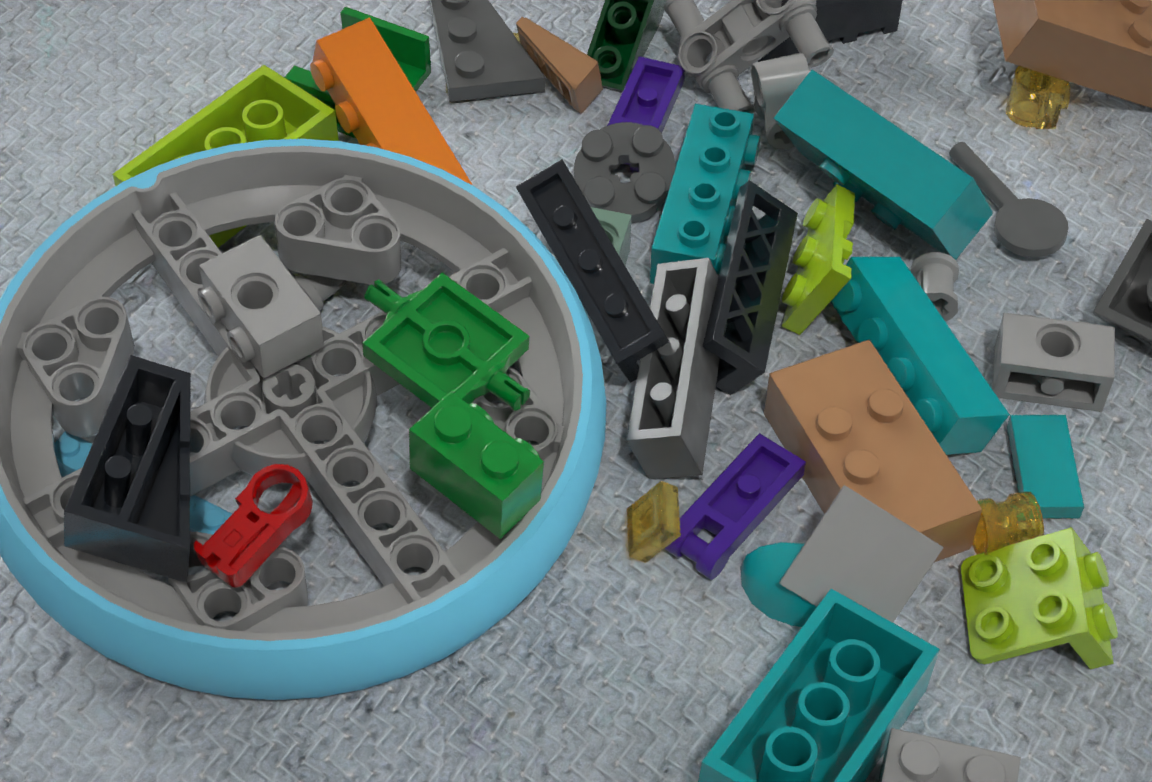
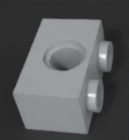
M261 235L199 265L203 290L198 292V298L203 310L213 323L219 320L222 321L228 329L227 337L236 356L243 363L250 360L263 378L324 347L320 311Z
M1003 313L994 346L992 390L998 398L1102 412L1114 381L1115 327L1036 317L1033 315Z

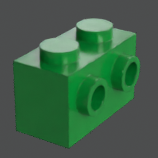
M450 391L409 429L410 469L499 539L541 500L544 461L527 441L521 438L514 439L495 425L491 416L479 405L474 403L468 404Z

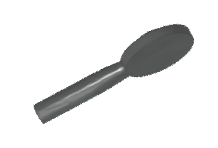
M958 142L951 148L949 152L950 157L965 173L975 179L979 188L999 208L995 218L994 233L1002 246L1018 255L1042 257L1055 253L1064 245L1068 234V221L1057 207L1038 199H1018L965 142Z

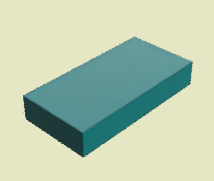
M1010 415L1007 431L1023 518H1080L1084 509V503L1066 415Z

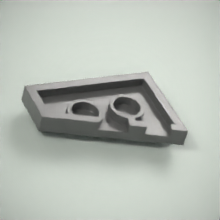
M428 0L450 102L545 92V76L489 0Z

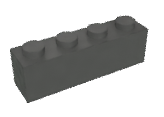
M709 258L657 265L650 309L670 342L640 360L626 438L627 443L649 479L703 475L720 357L702 347L718 282V275Z

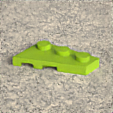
M836 184L824 200L815 199L808 209L803 221V226L808 228V232L797 247L792 261L793 264L798 266L797 272L788 282L782 296V302L787 304L781 326L798 335L803 333L851 279L852 268L843 263L845 259L848 260L853 249V242L846 238L854 225L855 193Z

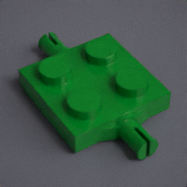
M443 272L423 290L412 293L407 297H401L379 279L374 281V286L371 284L368 287L364 297L365 300L371 302L387 314L383 325L362 342L363 356L428 406L433 408L450 391L468 404L488 392L493 393L514 411L520 409V404L523 406L530 396V390L506 374L507 369L529 350L530 336Z

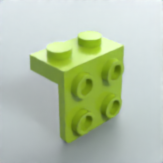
M1072 527L987 551L986 555L985 553L973 555L963 561L961 574L970 652L978 663L989 664L1070 643L1090 670L1114 664L1110 640L1118 637L1117 625L1109 605L1104 603L1102 588L1109 586L1108 572L1100 553H1091Z

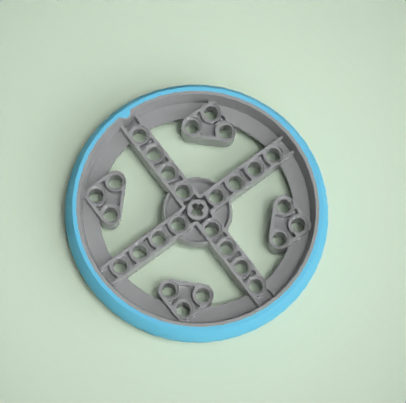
M282 139L222 146L193 153L158 165L100 195L62 223L32 253L10 281L0 298V555L10 572L36 603L71 635L111 660L148 677L182 688L232 698L286 700L319 698L352 692L404 677L444 659L474 641L514 610L542 581L565 550L586 509L599 473L605 442L607 403L602 362L592 325L577 292L559 263L527 226L508 209L478 188L445 170L415 158L377 147L341 141ZM275 221L278 255L286 268L299 273L374 285V281L378 279L386 284L393 281L401 271V241L432 255L456 273L449 276V278L530 336L529 350L517 360L520 374L510 367L506 372L508 376L530 390V396L523 406L520 404V409L514 411L506 403H491L492 401H502L491 392L476 398L472 403L482 407L491 416L494 424L512 438H521L525 441L540 443L532 446L544 461L541 500L501 539L477 522L463 537L444 552L364 444L375 417L377 396L399 385L397 381L363 356L362 342L383 325L387 314L382 311L341 333L322 326L323 348L263 378L250 360L245 363L240 361L229 343L227 337L228 329L221 320L213 323L206 315L199 301L198 292L203 290L199 265L222 254L209 235L245 225ZM151 263L218 355L209 373L204 404L190 411V453H197L190 457V497L239 470L254 475L262 468L273 464H288L298 469L306 478V481H309L384 587L341 601L307 606L308 590L304 564L300 556L293 550L279 546L241 587L237 588L228 585L208 568L201 573L188 575L187 583L168 578V585L152 578L138 568L64 547V510L82 468L63 478L61 477L55 455L53 418H56L60 426L67 433L77 437H88L97 434L129 357L134 355L135 348L125 307L118 300L110 298L118 287ZM336 374H346L343 376H334ZM237 426H248L241 430H233ZM317 440H329V442L324 444L312 443ZM348 481L361 482V484L354 487L341 485ZM380 523H388L394 525V527L388 530H376L372 528L374 525ZM190 532L188 569L194 566L205 567L194 550V542L197 540L203 545L213 534ZM410 567H422L427 570L420 575H409L403 572ZM277 581L292 583L282 590H270L267 588L271 583ZM224 611L238 613L234 618L227 621L213 620V617Z

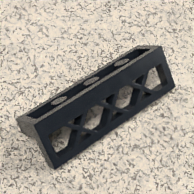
M563 159L517 185L516 189L564 273L573 285L580 301L616 364L631 383L638 377L639 364L637 361L670 341Z
M750 180L739 188L702 346L720 357L716 387L729 395L734 394L765 373L798 215L796 211ZM753 206L765 213L759 220H757L752 210Z

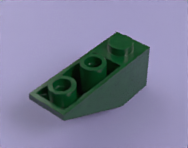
M605 0L587 52L588 56L598 61L603 88L623 92L638 57H644L661 23L665 11L664 5L667 0Z

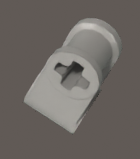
M803 53L756 62L751 65V78L754 89L753 105L757 115L765 120V135L768 143L773 148L789 149L794 147V144L773 118L810 72Z

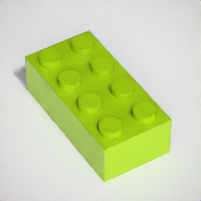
M262 65L114 172L112 175L115 186L158 165L193 153L222 146L282 139L339 141L335 110L266 65ZM247 225L209 235V237L219 248Z

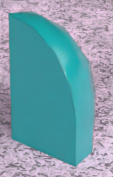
M780 542L760 546L748 553L740 566L741 585L751 604L767 617L788 625L803 627L817 607L782 586L779 582L804 546V543Z

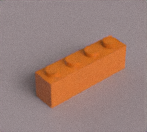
M371 18L316 40L313 61L310 64L311 74L318 88L323 92L326 90L329 92L336 104L335 112L338 121L347 133L353 132L360 145L377 147L415 158L445 170L473 185Z

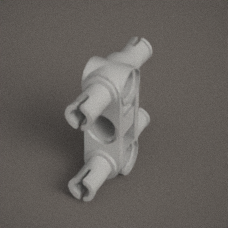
M667 0L664 10L669 15L681 37L679 40L678 59L682 68L693 74L702 90L713 95L719 108L754 113L755 108L753 104L750 103L737 80L738 76L748 69L752 63H756L789 37H791L799 53L804 54L809 68L823 64L833 55V47L829 45L815 21L817 16L816 0H788L782 7V0H731L706 20L702 17L694 0ZM713 51L710 61L705 65L707 56Z

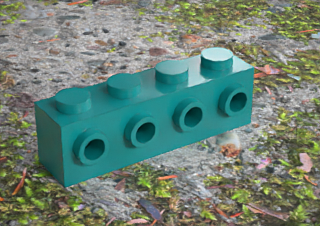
M695 103L651 249V284L655 282L657 265L661 263L709 258L716 273L720 274L726 248L725 242L729 235L739 188L751 179V171L745 170L746 164L755 166L758 157L761 137L752 134L753 113Z
M851 257L846 266L852 268L851 279L831 300L842 322L847 326L857 343L870 339L946 455L982 452L1010 415L901 257Z

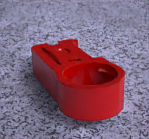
M273 464L255 473L247 487L235 498L238 504L237 510L203 545L197 540L194 542V550L200 562L231 587H241L292 531L305 523L311 513L313 500L306 478L298 469L288 464ZM279 483L293 484L287 496L270 514L258 508L259 498L269 487Z

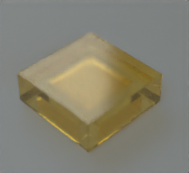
M660 481L627 508L629 557L646 563L681 536L678 487Z

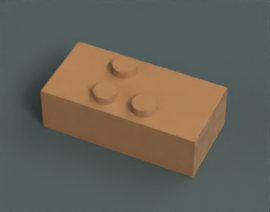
M993 0L1006 62L1152 108V0Z
M870 339L769 373L764 415L783 447L806 461L802 478L824 514L845 485L943 546V550L934 562L971 549L982 508Z

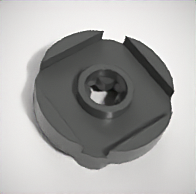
M632 122L615 123L605 126L600 130L590 131L585 135L582 140V147L575 159L574 179L590 207L631 214V224L637 223L657 213L656 208L663 204L667 198L676 168L675 158L671 147L663 139L662 133L658 128ZM623 163H630L631 167H638L639 169L638 173L631 174L630 182L621 183L618 175H611L613 170L619 168V165Z

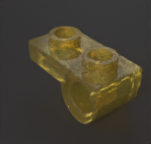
M1018 66L1014 73L1006 105L1007 116L1014 123L1024 127L1056 129L1061 109H1067L1069 105L1070 83Z

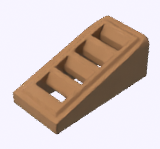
M521 17L516 22L522 47L577 112L583 113L603 90L598 61L528 18Z

